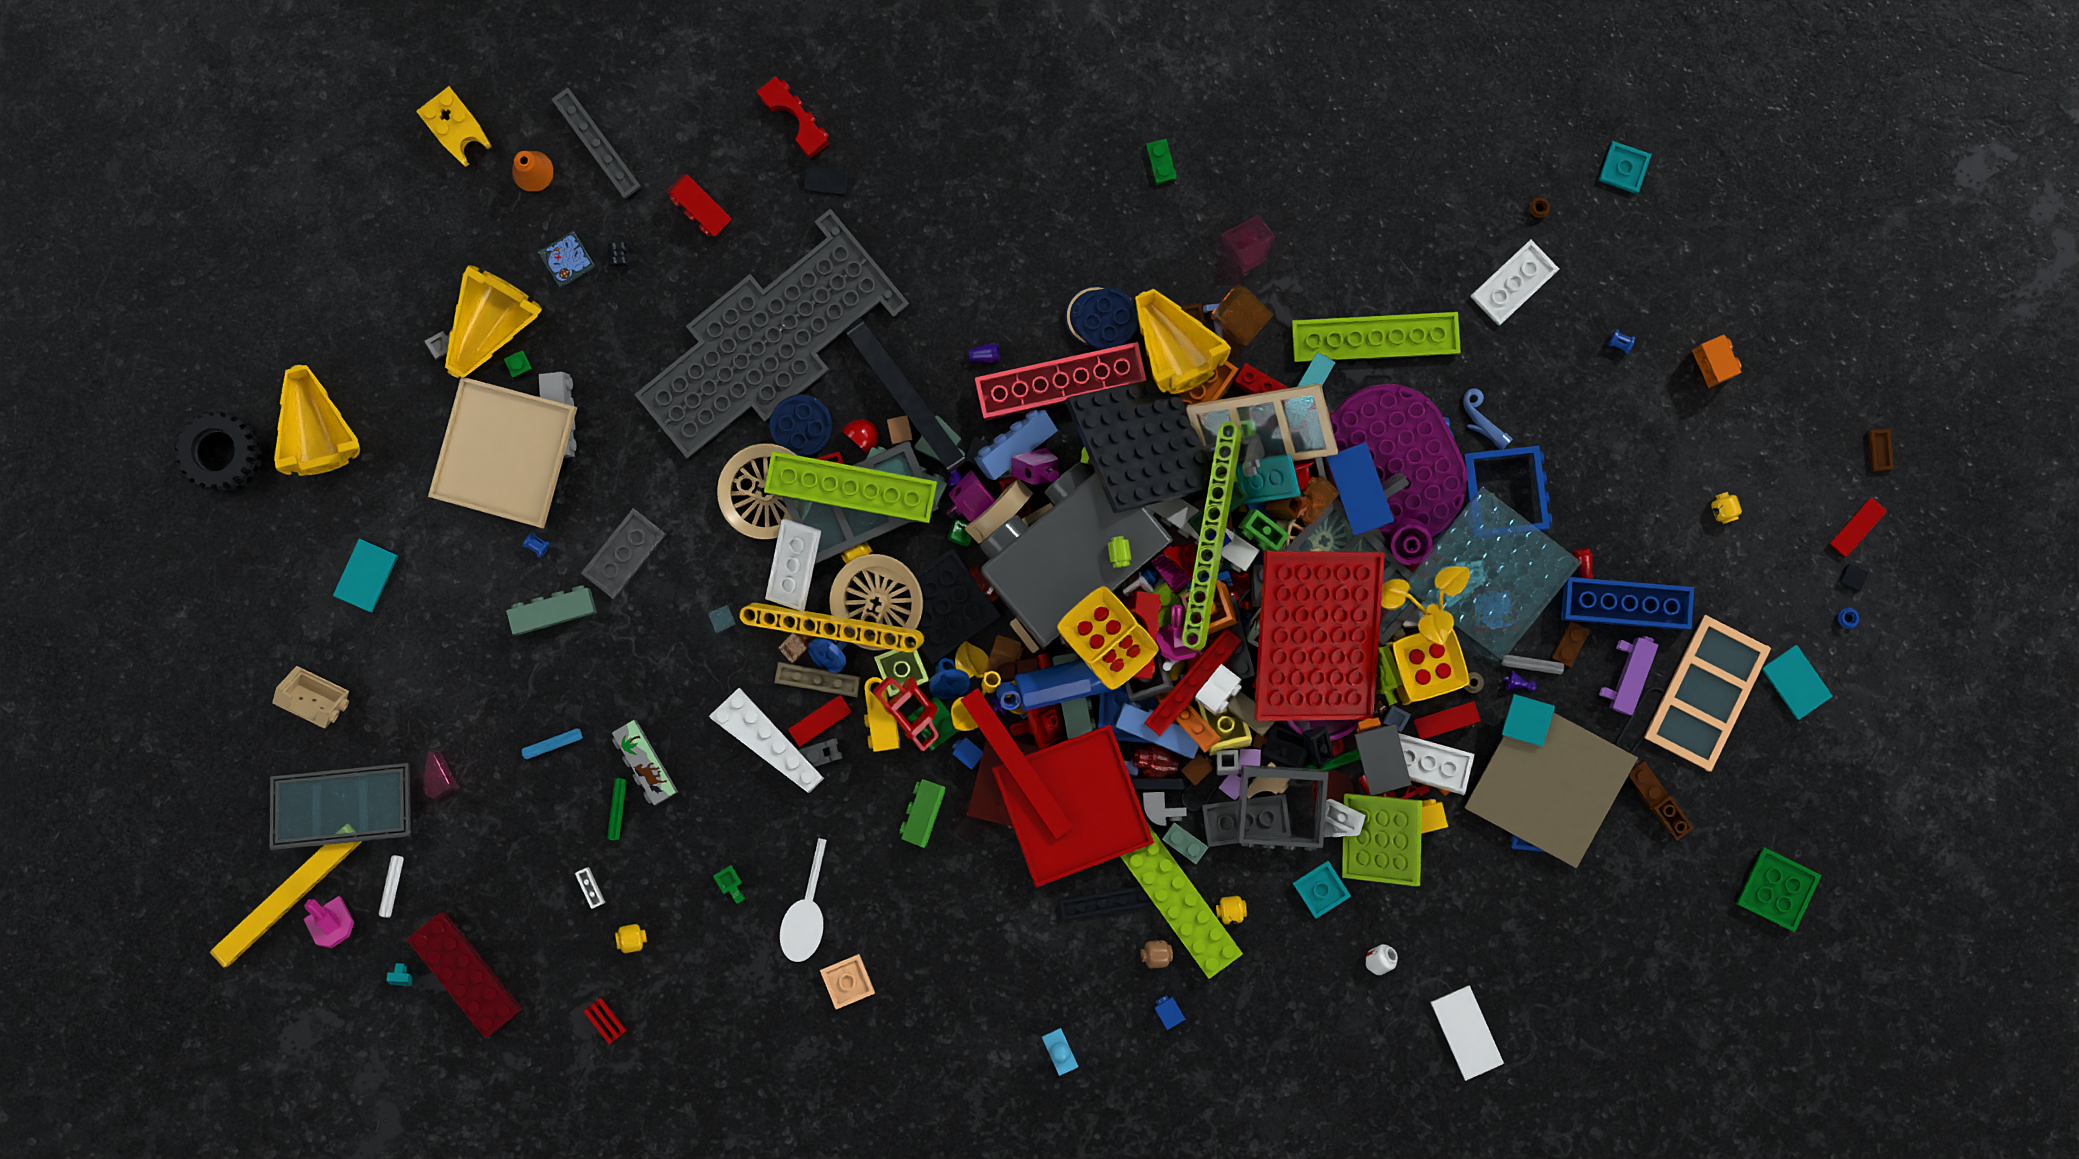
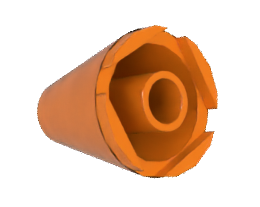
M521 151L514 158L512 167L513 179L525 191H542L549 186L553 179V165L550 159L541 152Z

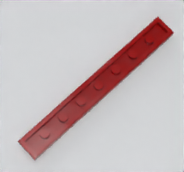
M976 688L960 699L1055 839L1057 840L1074 828L979 689Z

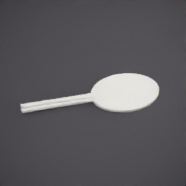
M818 838L805 899L797 901L789 908L781 924L780 943L782 950L787 958L795 962L808 959L817 949L823 934V916L818 905L813 902L827 841L825 839Z

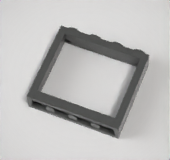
M1242 765L1236 835L1238 843H1242L1241 846L1254 847V844H1261L1263 848L1270 849L1275 848V845L1283 846L1284 849L1295 850L1296 846L1304 847V850L1308 851L1323 848L1328 772L1324 769ZM1248 777L1318 780L1314 838L1244 834Z

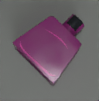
M1047 448L1012 456V476L1032 485L1049 481L1054 482L1059 478V460Z
M971 470L949 492V496L954 504L945 511L952 520L963 513L968 521H973L996 500Z

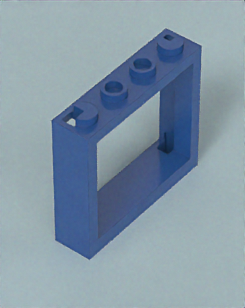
M1539 446L1467 453L1462 456L1468 478L1466 497L1472 539L1541 532L1550 529L1552 515L1547 510L1550 499L1549 493L1545 492L1544 484H1547L1546 472L1542 471L1544 453L1540 451ZM1532 454L1541 523L1482 529L1474 460Z

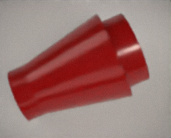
M1589 548L1573 551L1574 556H1572L1580 578H1593V553H1590Z

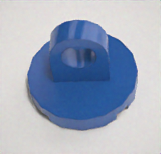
M817 637L809 643L808 652L817 665L821 667L826 666L829 672L838 673L842 671L847 663L842 649L848 642Z
M941 659L935 667L936 674L930 678L928 683L932 695L940 699H951L958 693L959 696L963 695L969 690L971 685L969 674L956 669L955 662L951 659Z

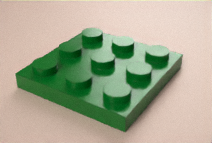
M1762 847L1736 904L1795 932L1822 875Z

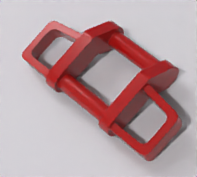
M887 677L873 690L874 696L884 706L885 711L896 719L905 730L904 734L913 741L918 749L925 751L939 737L932 723L937 706L934 702L928 700L917 686V681L913 677L908 678L903 683V686L891 677ZM890 684H893L900 691L887 703L881 696V693ZM914 694L924 709L922 715L910 725L898 708ZM928 726L931 735L921 744L915 736Z

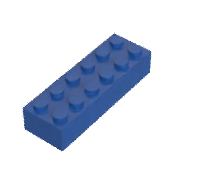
M1567 577L1563 583L1561 620L1689 630L1692 629L1694 587Z

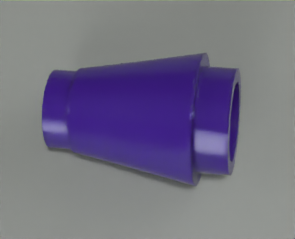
M989 343L969 349L970 362L995 363V361H1000L999 345Z

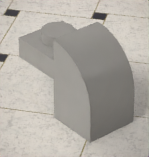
M1238 750L1217 751L1216 774L1238 775Z
M1164 792L1142 793L1144 812L1152 822L1166 826V817H1169V821H1180L1182 816H1187L1186 807L1165 808Z

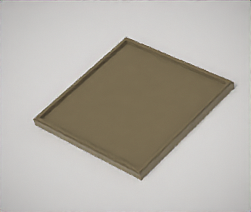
M1553 712L1543 747L1505 735L1502 737L1464 808L1577 868L1638 757Z

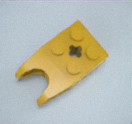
M450 86L416 111L441 144L465 167L469 165L464 154L465 146L472 141L480 142L488 150L492 147L479 123ZM447 115H449V117H450L449 120H446V119H445V117H446Z
M872 677L865 683L868 714L864 715L866 727H870L871 735L867 736L869 748H873L874 752L901 748L896 719L885 711L884 706L870 689L873 683H881L883 681L878 677ZM886 688L882 691L881 696L888 703L889 698Z

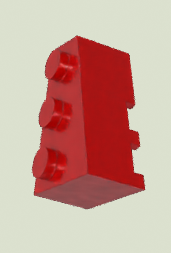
M682 174L666 190L670 195L669 199L677 207L680 205L685 209L684 214L691 221L696 220L701 225L699 229L706 236L711 234L715 237L732 219L688 174Z

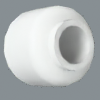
M1381 944L1367 952L1366 966L1376 975L1385 974L1396 967L1397 953L1392 947Z

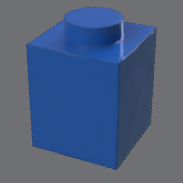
M966 737L964 740L959 738L952 747L955 750L952 754L971 770L985 755L982 750Z
M1165 995L1156 1000L1157 1005L1154 1008L1167 1030L1185 1020L1172 996L1168 998Z

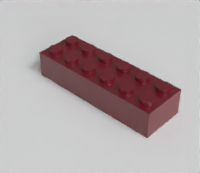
M445 911L438 913L406 939L485 1039L493 1035L523 1010Z

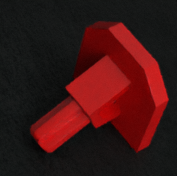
M1059 704L1026 711L1027 720L1010 725V731L1014 736L1030 732L1034 734L1038 748L1044 749L1062 737L1065 721Z

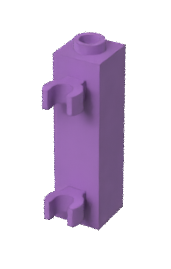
M1642 635L1641 638H1634L1633 644L1623 640L1618 641L1616 649L1627 652L1629 655L1616 690L1613 691L1609 688L1601 687L1599 696L1612 700L1609 709L1627 716L1633 715L1658 648V644L1653 643L1654 639Z

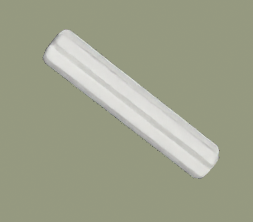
M393 855L391 857L379 910V916L388 918L392 913L403 864V857Z

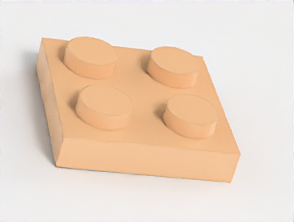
M860 954L820 970L835 1009L875 994Z

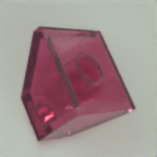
M1259 215L1222 233L1233 257L1244 272L1254 269L1263 263L1275 239V235Z
M431 750L427 752L423 777L425 786L423 790L428 798L431 797L432 800H437L458 789L459 786L441 751Z

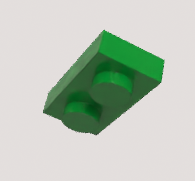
M1167 139L1146 143L1156 185L1176 180L1177 177Z

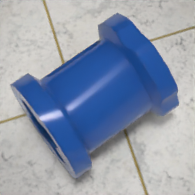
M1616 329L1608 346H1615L1624 350L1625 354H1628L1634 344L1635 337H1628Z
M532 531L525 539L522 547L529 548L537 554V557L541 558L549 548L550 543L543 541Z

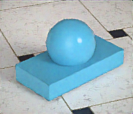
M1061 1028L1042 1036L1059 1076L1078 1067Z

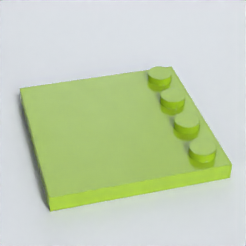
M1351 793L1344 794V805L1366 816L1360 835L1343 836L1342 878L1420 886L1422 800Z

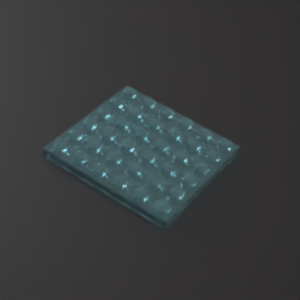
M1482 486L1434 546L1431 553L1406 582L1410 585L1409 590L1428 605H1439L1440 589L1435 586L1436 575L1447 567L1460 566L1469 568L1470 578L1464 590L1455 596L1443 594V611H1447L1453 616L1454 624L1503 661L1582 562Z

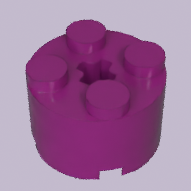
M1405 518L1396 523L1390 531L1389 545L1394 557L1400 563L1405 565L1420 564L1431 555L1433 550L1432 537L1427 526L1421 521ZM1414 539V543L1410 542L1409 544H1407L1408 540Z

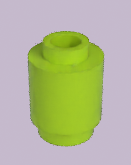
M1124 536L1111 538V542L1107 543L1110 563H1113V568L1130 566V560L1132 559L1129 540H1124Z

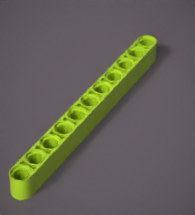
M1230 421L1222 423L1218 430L1182 636L1184 645L1195 651L1203 649L1207 640L1242 439L1241 429ZM1234 428V434L1231 437H1227V431ZM1226 449H1231L1230 455L1223 458V452ZM1227 469V475L1224 478H1219L1220 472ZM1219 490H1223V496L1220 499H1216V493ZM1215 511H1220V516L1213 520L1212 514ZM1216 531L1215 539L1209 541V534ZM1208 552H1212V559L1205 561V555ZM1204 573H1209L1208 580L1206 582H1202V575ZM1205 593V600L1202 603H1198V596ZM1201 614L1202 619L1200 623L1195 624V616ZM1197 635V643L1191 645V637Z

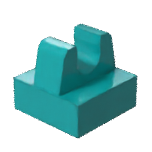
M396 963L394 973H387V982L390 985L412 986L413 977L407 974V966L405 964Z

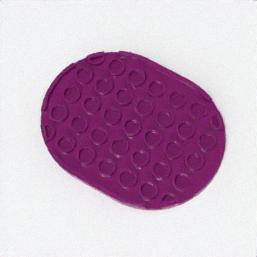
M1399 384L1369 386L1346 398L1330 418L1338 452L1367 442L1381 483L1399 471L1403 472L1409 482L1407 486L1387 498L1395 522L1378 528L1384 538L1389 542L1391 529L1396 523L1405 518L1416 519L1424 523L1431 537L1439 534L1451 524L1459 510H1461L1466 497L1468 482L1464 460L1439 409L1424 394ZM1324 457L1329 474L1336 486L1327 457ZM1414 539L1408 540L1407 544H1409L1410 542L1414 543Z

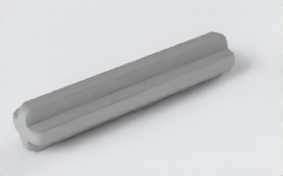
M1506 654L1502 657L1503 666L1554 674H1563L1564 671L1563 663Z

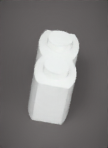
M1221 664L1197 693L1195 700L1214 715L1218 712L1222 713L1229 705L1227 700L1231 695L1235 697L1241 690V679Z

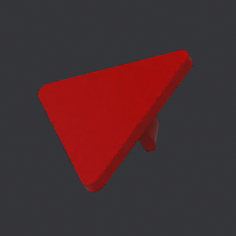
M1195 542L1167 548L1162 551L1166 558L1193 578L1198 545Z

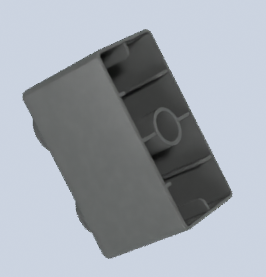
M1082 462L1075 464L1046 489L1045 495L1055 506L1035 523L1028 527L1018 515H1015L998 527L980 545V548L990 559L981 568L984 580L1043 650H1046L1062 636L1057 629L1058 623L1080 601L1102 586L1107 587L1112 593L1116 592L1122 587V582L1133 573L1141 571L1145 565L1150 563L1153 557L1167 548L1173 541L1172 537L1146 506L1114 514L1096 472L1093 474L1085 463ZM1124 536V540H1129L1132 559L1130 560V566L1113 568V563H1110L1107 543L1111 542L1113 537Z

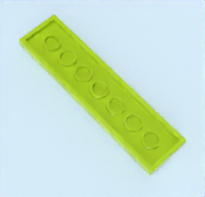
M1458 312L1292 321L1294 363L1312 362L1317 352L1329 357L1332 361L1455 355L1461 353Z
M772 451L764 493L930 524L937 481Z
M1147 822L1154 843L1120 857L1205 975L1210 979L1243 955V953Z

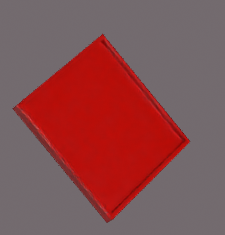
M1111 724L1025 755L1034 771L1074 827L1057 840L1006 766L1001 764L992 768L1035 887L1154 843Z

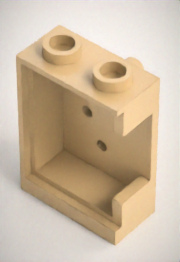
M296 666L276 687L272 703L320 727L326 728L331 722L334 723L340 711L344 712L347 708L349 691Z

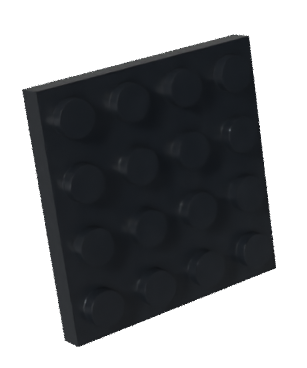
M953 548L914 575L921 588L923 598L922 615L916 630L920 631L924 636V642L920 647L932 664L938 662L1001 617ZM901 584L890 593L905 587L906 585ZM908 589L892 598H911V594ZM912 602L894 603L911 610ZM894 610L907 622L909 615Z

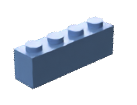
M1033 409L1025 415L1026 418L1011 425L1010 430L1006 434H1000L994 439L993 444L985 446L978 451L979 455L973 459L987 479L996 480L1012 467V456L1033 451L1058 431L1045 410Z
M1131 701L1129 704H1123L1115 723V728L1194 759L1199 746L1176 721L1159 737L1144 724L1146 719L1153 713V710L1149 709L1148 712L1140 709L1141 705Z

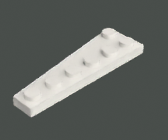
M740 688L709 716L806 792L810 793L824 779Z

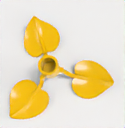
M1460 566L1442 569L1435 577V586L1440 589L1439 605L1430 604L1427 609L1408 593L1410 589L1408 582L1402 579L1389 580L1383 583L1381 606L1390 610L1397 609L1405 603L1406 598H1409L1426 615L1418 623L1420 633L1431 642L1445 646L1447 638L1453 629L1454 619L1449 612L1443 611V594L1455 596L1461 593L1469 581L1470 570L1467 567Z
M965 641L957 650L955 668L965 671L969 674V678H972L974 675L976 678H983L981 683L983 689L981 693L983 696L986 692H995L1001 684L999 674L994 671L986 672L990 663L987 654L980 648ZM960 697L953 703L951 708L953 726L961 731L974 730L978 726L960 701L963 697ZM1020 704L1017 708L1009 710L1014 714L1026 713V711L1021 709Z

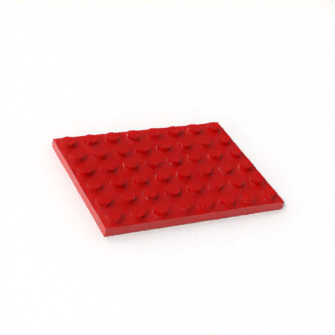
M1264 551L1254 720L1373 719L1384 552Z

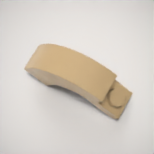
M1017 479L1003 491L986 511L965 527V530L978 543L982 542L998 527L1012 518L1027 502L1033 492L1020 479Z

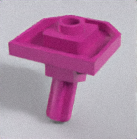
M1173 605L1171 607V624L1159 627V631L1156 634V643L1161 656L1173 661L1193 658L1198 652L1186 647L1182 641L1185 622L1181 605ZM1196 635L1191 637V645L1197 643L1198 637Z
M336 897L323 907L315 899L307 900L304 907L310 915L304 918V921L316 945L333 948L350 937L354 921L342 897Z

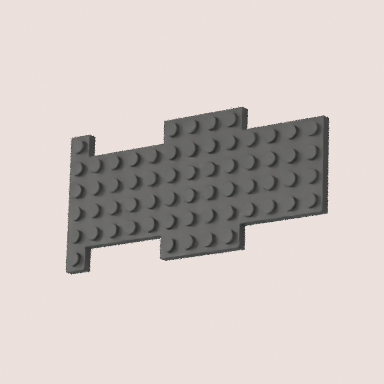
M831 209L814 221L827 237L824 241L765 289L761 288L751 274L734 286L686 326L698 340V343L634 394L687 459L751 407L766 422L770 419L774 408L779 402L789 396L801 394L829 371V368L819 358L817 353L881 302L893 318L909 306L908 301Z

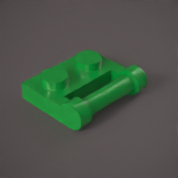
M933 697L929 701L934 702L937 706L932 723L941 737L928 747L931 751L960 731L953 726L951 714L937 697ZM921 706L910 714L907 720L913 723L922 715L924 707ZM926 727L920 731L925 740L931 735Z

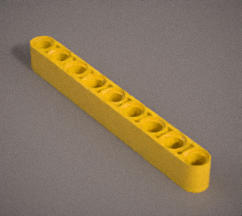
M751 603L742 608L739 614L741 621L751 626L904 652H913L924 642L923 634L915 629L799 611L761 603ZM749 609L755 613V618L749 615ZM769 613L774 615L775 621L769 619ZM789 616H791L792 618H794V620H795V624H794V625H792V624L788 621V617H789ZM809 619L814 622L815 628L809 626ZM828 623L834 625L835 632L828 628ZM848 626L854 628L855 635L849 633ZM868 630H872L875 633L874 639L869 636ZM889 633H891V634H893V635L895 636V639H896L895 642H892L891 640H889V638H888V634H889ZM913 637L916 645H911L908 638Z
M347 824L336 834L353 833L356 831ZM362 841L322 846L210 951V954L223 968L228 967Z

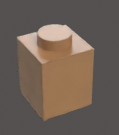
M907 415L887 420L893 446L900 445L906 441L913 442Z

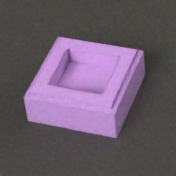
M1228 775L1218 788L1233 800H1236L1240 794L1241 778L1237 775Z

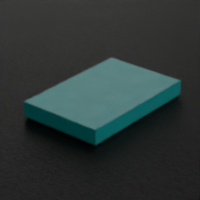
M1291 454L1262 458L1259 461L1260 467L1256 468L1257 475L1250 477L1245 476L1242 469L1245 461L1237 462L1235 474L1238 484L1250 497L1243 504L1301 495Z
M358 539L333 596L373 613L398 555Z
M1794 645L1762 667V671L1797 720H1800L1833 697L1797 645Z

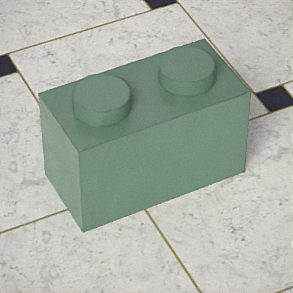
M1175 822L1171 824L1161 838L1195 864L1198 863L1209 848Z

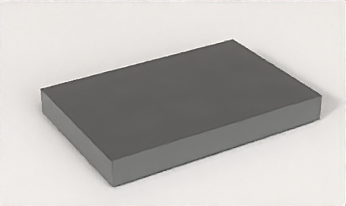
M1395 723L1354 734L1371 796L1412 785Z

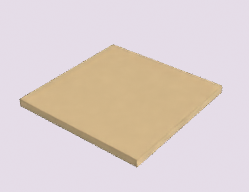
M461 377L428 497L544 528L577 407Z

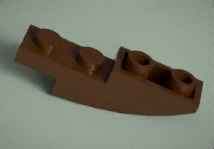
M1641 760L1635 764L1628 775L1635 785L1634 788L1661 824L1678 841L1694 828L1671 795L1667 794L1646 762Z

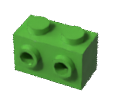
M1257 509L1249 510L1238 526L1243 530L1241 532L1242 535L1250 540H1256L1259 543L1258 547L1263 551H1278L1290 535Z

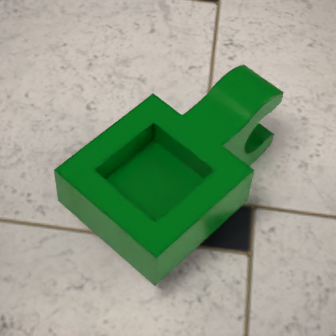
M732 865L713 876L723 894L730 892L736 904L745 900L737 887L742 884V881Z

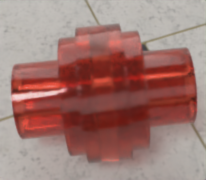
M1151 745L1145 750L1137 749L1133 755V767L1140 768L1142 774L1147 778L1160 779L1164 778L1166 774L1175 775L1177 772L1178 757L1171 756L1169 750L1163 746Z

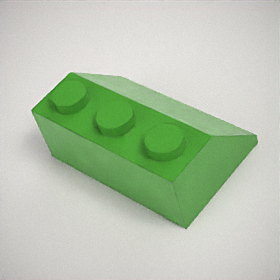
M922 779L921 783H916L913 794H916L914 803H909L906 812L910 816L907 823L903 822L899 834L903 835V840L923 848L927 846L947 787Z

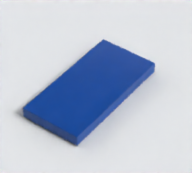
M1367 442L1340 451L1338 455L1326 456L1354 536L1395 522Z

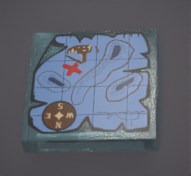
M574 231L538 252L560 288L596 267Z

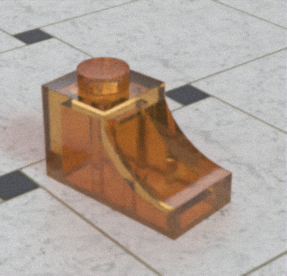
M1313 476L1305 484L1307 488L1303 493L1307 498V508L1301 520L1307 525L1313 524L1340 494L1323 476L1316 478Z
M997 635L984 673L995 672L1005 663L1012 662L1015 664L1016 659L1020 661L1024 651L1023 648H1020L1022 643Z

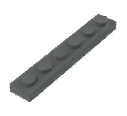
M566 88L551 99L624 199L642 188L569 88Z

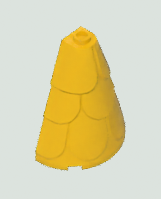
M468 265L463 273L459 301L456 305L453 330L450 332L445 368L448 369L447 372L456 378H459V376L462 378L466 377L491 358L492 353L510 341L515 334L537 318L542 310L535 301L529 302V296L521 290L485 270L482 274L478 272V267Z
M1155 289L1142 292L1135 297L1140 332L1144 336L1153 379L1162 392L1169 391L1171 394H1178L1189 391L1211 378L1215 374L1213 370L1218 365L1223 366L1226 362L1231 347L1225 340L1203 326L1201 322L1181 310L1182 307Z
M295 365L291 369L285 370L274 458L276 469L287 475L292 474L291 472H297L299 476L325 473L348 464L349 458H356L360 453L358 439L343 420L341 413L328 398L327 391L307 365Z

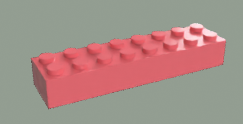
M1138 342L976 377L975 383L983 419L988 421L1029 412L1033 409L1066 404L1065 400L1070 396L1145 381L1146 376Z

